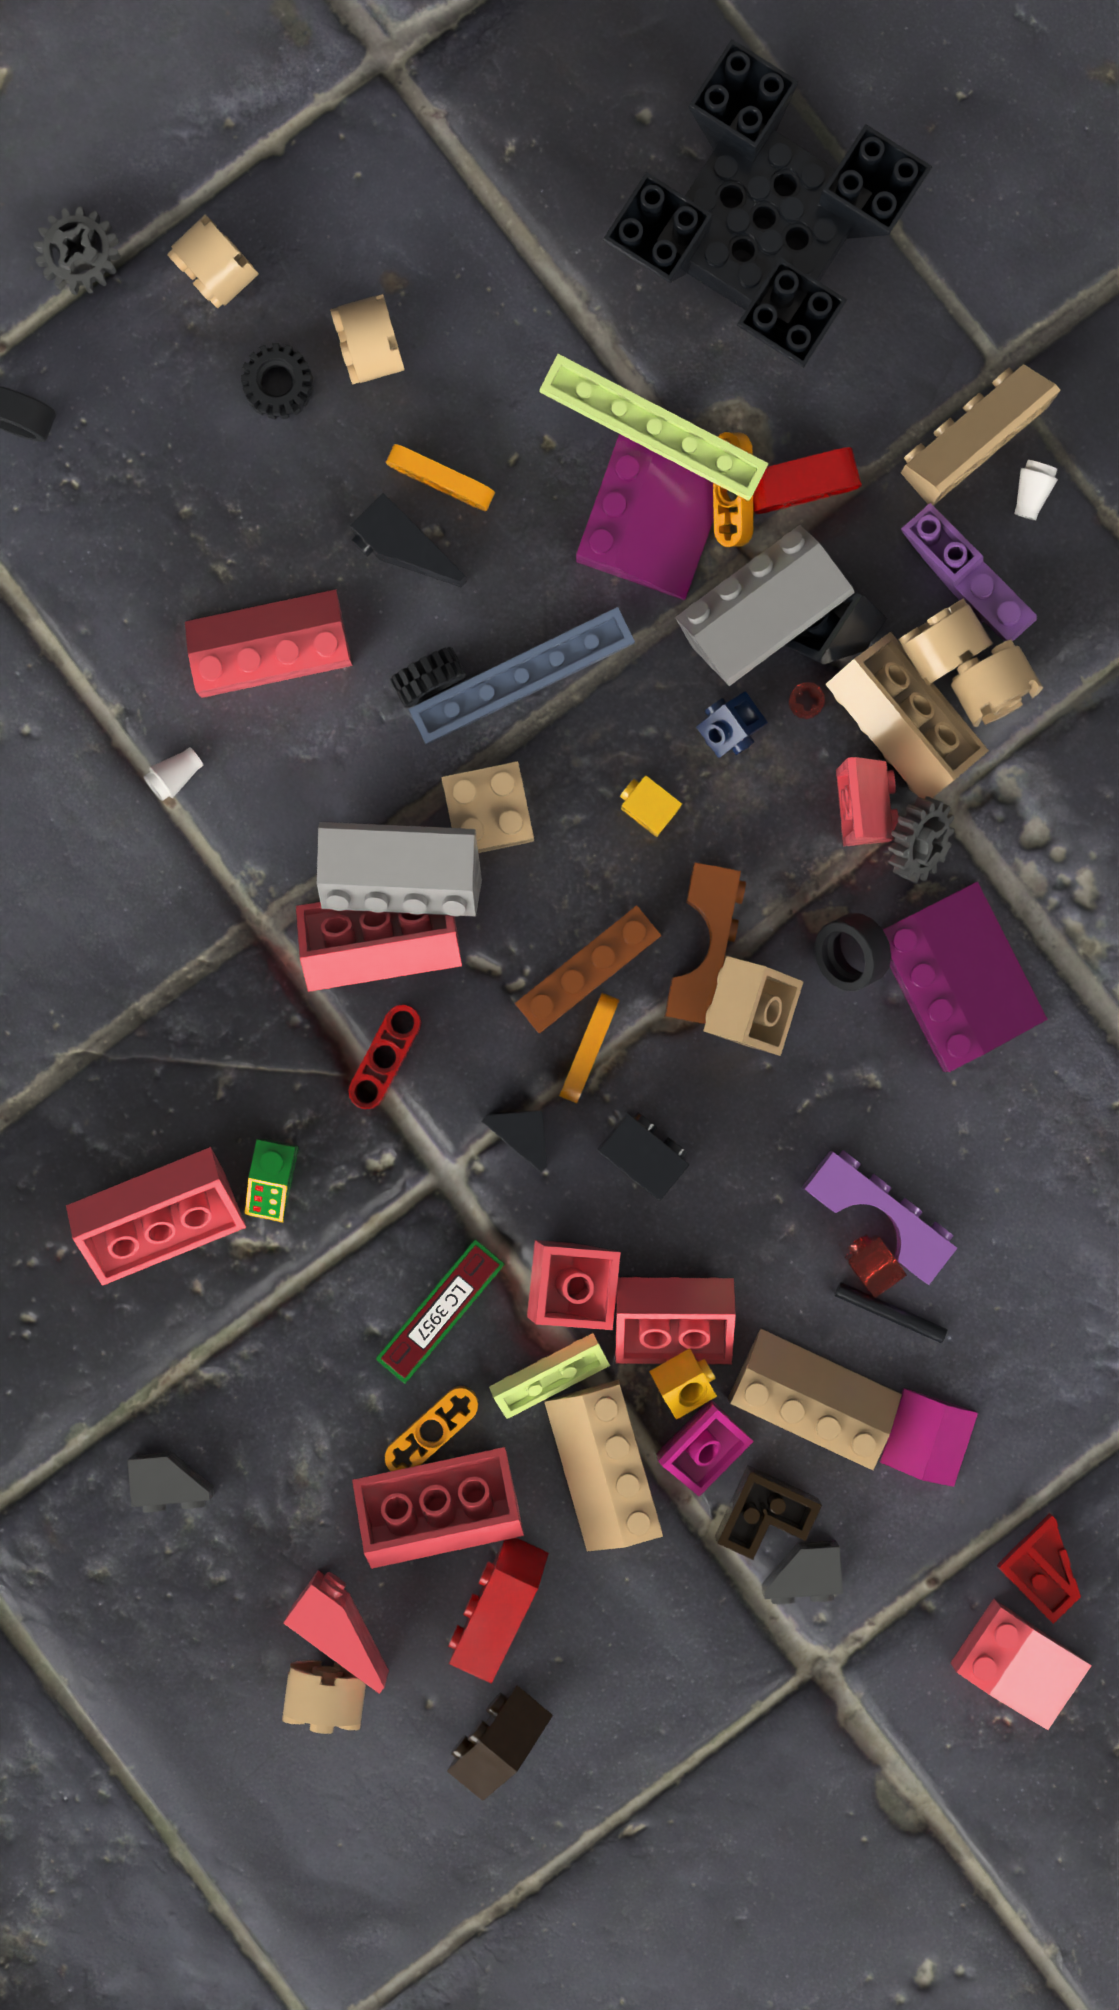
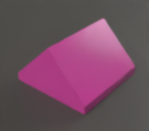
M903 1388L893 1426L879 1462L922 1481L954 1487L978 1412Z
M710 1400L699 1409L656 1455L658 1462L700 1497L754 1441L713 1400Z

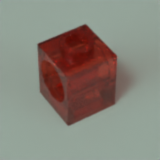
M865 1234L848 1246L850 1253L844 1258L874 1298L907 1276L879 1236L874 1235L869 1238Z

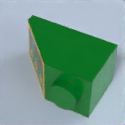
M263 1138L256 1140L248 1178L246 1215L284 1222L299 1146Z

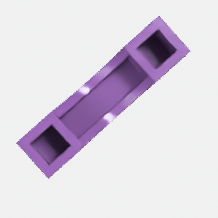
M844 1150L839 1155L829 1151L802 1188L835 1213L857 1204L872 1205L882 1210L891 1220L896 1232L897 1244L893 1259L924 1283L930 1285L957 1250V1247L949 1242L953 1235L937 1222H934L930 1227L919 1219L922 1211L906 1198H903L899 1203L888 1195L892 1188L875 1174L868 1179L857 1171L861 1164Z

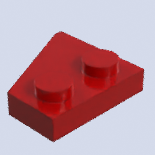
M1049 1513L996 1566L1054 1624L1081 1598L1058 1530L1057 1520Z

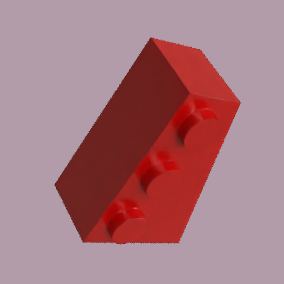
M518 1538L503 1541L494 1562H487L478 1583L483 1586L479 1595L472 1593L463 1615L468 1617L464 1627L457 1625L451 1636L448 1647L454 1650L449 1662L450 1665L492 1684L539 1588L549 1555L548 1552Z

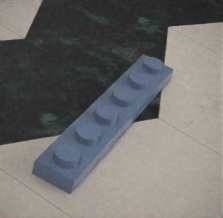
M616 607L409 708V712L425 744L428 745L635 644V641L619 608Z

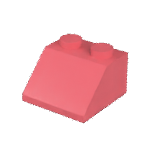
M535 1240L527 1318L536 1325L613 1330L621 1252L575 1243Z

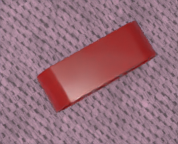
M852 447L840 448L768 466L753 493V514L769 513L844 494L860 488L862 485Z
M397 1005L386 1014L350 1083L348 1090L349 1098L358 1108L372 1109L380 1105L386 1097L422 1025L421 1017L413 1007ZM401 1011L409 1012L414 1018V1026L406 1034L398 1033L393 1027V1019ZM382 1046H390L396 1053L395 1063L389 1068H382L375 1061V1053ZM364 1080L372 1081L378 1088L377 1097L371 1103L363 1102L357 1095L358 1085Z

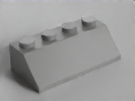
M799 525L760 555L754 557L729 578L723 580L718 586L691 604L675 618L692 648L730 686L855 592L821 544Z
M319 822L317 887L322 909L372 911L375 913H411L415 915L476 916L482 877L475 829Z

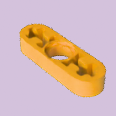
M724 432L718 436L753 455L752 443L744 433ZM713 483L714 534L717 541L725 547L746 545L751 540L754 529L753 495L750 501L740 496H737L733 501L728 496L725 488ZM738 507V512H729V508ZM731 525H737V533H731Z
M397 444L393 445L386 460V464L396 471L483 511L488 510L495 495V491L488 486Z
M603 992L601 993L559 1097L576 1104L578 1103L620 999Z
M457 1386L450 1389L391 1442L385 1453L387 1468L390 1471H396L423 1464L476 1415L478 1398L475 1392L465 1386ZM456 1395L462 1399L467 1396L470 1399L467 1405L470 1411L466 1414L461 1410L451 1417V1421L456 1423V1425L450 1428L447 1419L436 1411L442 1407L446 1414L454 1405L452 1397ZM435 1420L441 1424L443 1435L440 1439L431 1442L422 1437L420 1428L425 1421ZM413 1433L417 1443L427 1449V1451L421 1454L418 1447L410 1455L411 1464L409 1466L403 1462L396 1465L394 1463L396 1458L394 1449L399 1448L401 1451H404L412 1445L413 1441L407 1437Z

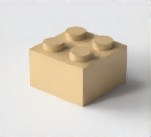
M518 761L441 777L451 827L475 829L478 853L534 842Z
M726 956L724 965L718 973V985L712 1004L706 1012V1023L703 1031L744 1046L781 1056L803 981L766 966Z

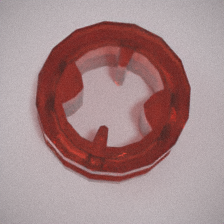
M801 683L790 694V709L799 718H813L824 707V692L814 683ZM802 691H810V696L817 698V706L812 704L811 711H804L803 704L796 702L797 696L802 697Z

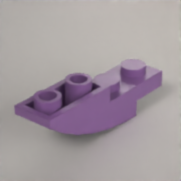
M931 503L901 528L912 546L957 599L961 600L964 598L980 623L985 622L1004 642L1007 640L1014 641L1037 620V615L983 561V555Z

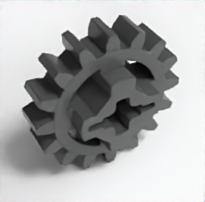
M78 206L76 214L71 216L68 210L63 208L62 219L57 220L54 216L50 215L48 219L52 226L49 229L39 227L38 229L44 241L34 242L36 250L43 253L35 258L36 263L39 267H46L42 274L47 281L55 278V286L58 290L61 291L69 284L70 291L74 295H77L80 286H85L89 293H93L92 283L97 281L102 286H105L107 283L103 275L106 272L110 274L116 273L111 260H119L121 255L118 250L111 247L119 244V240L116 234H109L112 226L108 220L100 223L98 212L93 211L89 217H86L84 209ZM96 235L102 241V254L94 248L97 241ZM81 246L85 250L83 253L75 252L74 255L70 252L72 248L79 250ZM53 247L61 254L58 260V267L54 263ZM91 269L90 271H88V272H86V273L79 274L80 272H83V271H86V270Z
M928 796L925 799L917 798L915 806L907 805V815L905 818L902 816L898 817L895 830L891 833L895 837V841L888 847V851L894 852L889 860V864L895 866L893 869L895 874L917 883L919 879L926 881L928 872L932 874L937 872L936 864L938 861L944 863L945 856L952 845L948 842V838L955 831L954 828L949 827L954 820V815L949 814L951 808L949 805Z

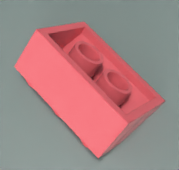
M618 1277L615 1364H663L690 1348L697 1361L705 1358L708 1364L732 1365L736 1316L734 1278Z

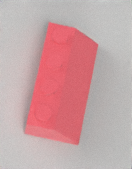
M336 589L185 621L190 667L196 693L201 698L353 666Z
M320 902L296 906L299 955L308 992L462 966L455 916L415 915L394 912L375 913L372 911L353 910L336 911L333 909H322Z
M211 1147L66 1205L72 1238L102 1286L246 1228L225 1172Z
M505 1447L352 1480L363 1551L371 1569L524 1536Z

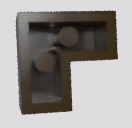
M747 1465L715 1534L717 1544L754 1560L769 1525L806 1541L822 1504L817 1497Z
M518 1685L506 1696L500 1692L486 1709L490 1714L486 1723L481 1720L468 1737L464 1735L451 1752L455 1759L447 1769V1772L482 1801L518 1772L553 1717L548 1710Z

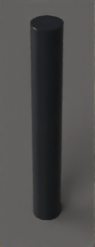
M842 1282L839 1283L834 1296L939 1343H942L945 1339L947 1329Z

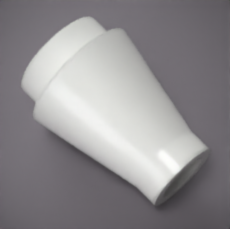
M1027 460L1025 468H1021L1015 515L1036 521L1039 511L1058 481L1055 478L1057 468L1037 461Z
M189 747L185 751L149 767L150 772L144 776V779L161 801H164L169 796L173 799L195 772L204 765L194 750Z

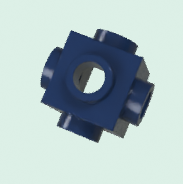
M745 691L728 702L721 698L707 708L704 712L708 717L696 728L704 737L706 744L720 758L731 750L736 756L755 743L751 736L768 722Z

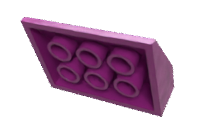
M619 434L576 553V562L685 600L714 521L713 482Z
M978 881L883 929L890 944V968L943 1072H951L1048 1020Z

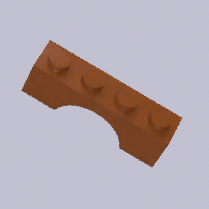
M696 862L693 864L686 903L696 909L704 918L710 935L709 949L703 962L694 971L671 979L664 1017L700 1024L706 1023V1012L712 1004L718 985V973L726 959L728 941L735 942L739 920L733 919L732 916L735 903L742 904L746 881L739 880L741 871Z
M636 905L515 1002V1005L540 1034L658 940L661 934Z

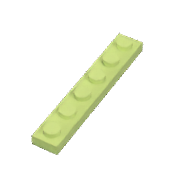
M557 354L539 391L750 501L769 464L560 354Z

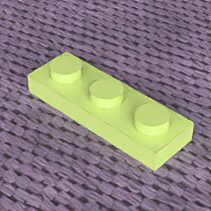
M592 1333L538 1360L536 1363L513 1375L505 1377L501 1381L489 1386L499 1408L506 1419L598 1373L609 1367L610 1364Z

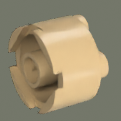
M206 214L171 246L172 250L167 254L177 267L192 280L197 277L193 285L217 308L221 305L226 306L259 275L253 265L229 238L217 229V225Z
M383 294L344 304L330 310L352 384L367 382L405 370Z
M964 598L928 619L926 623L898 639L903 650L927 686L993 644Z
M1007 640L991 650L993 655L982 661H979L977 657L966 661L957 668L959 674L952 679L951 687L974 727H978L981 720L986 725L1006 716L1023 705L1021 702L1022 696L1029 692L1031 697L1034 698L1043 689L1019 646H1015L1012 640Z
M317 1660L295 1661L290 1664L282 1717L283 1722L289 1724L309 1723L310 1731L321 1734L333 1733L334 1726L345 1730H360L366 1689L364 1682L336 1662H334V1667L321 1666L322 1661Z

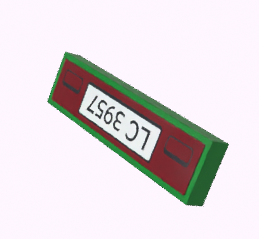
M475 1239L380 1352L376 1360L406 1384L503 1268L505 1263Z

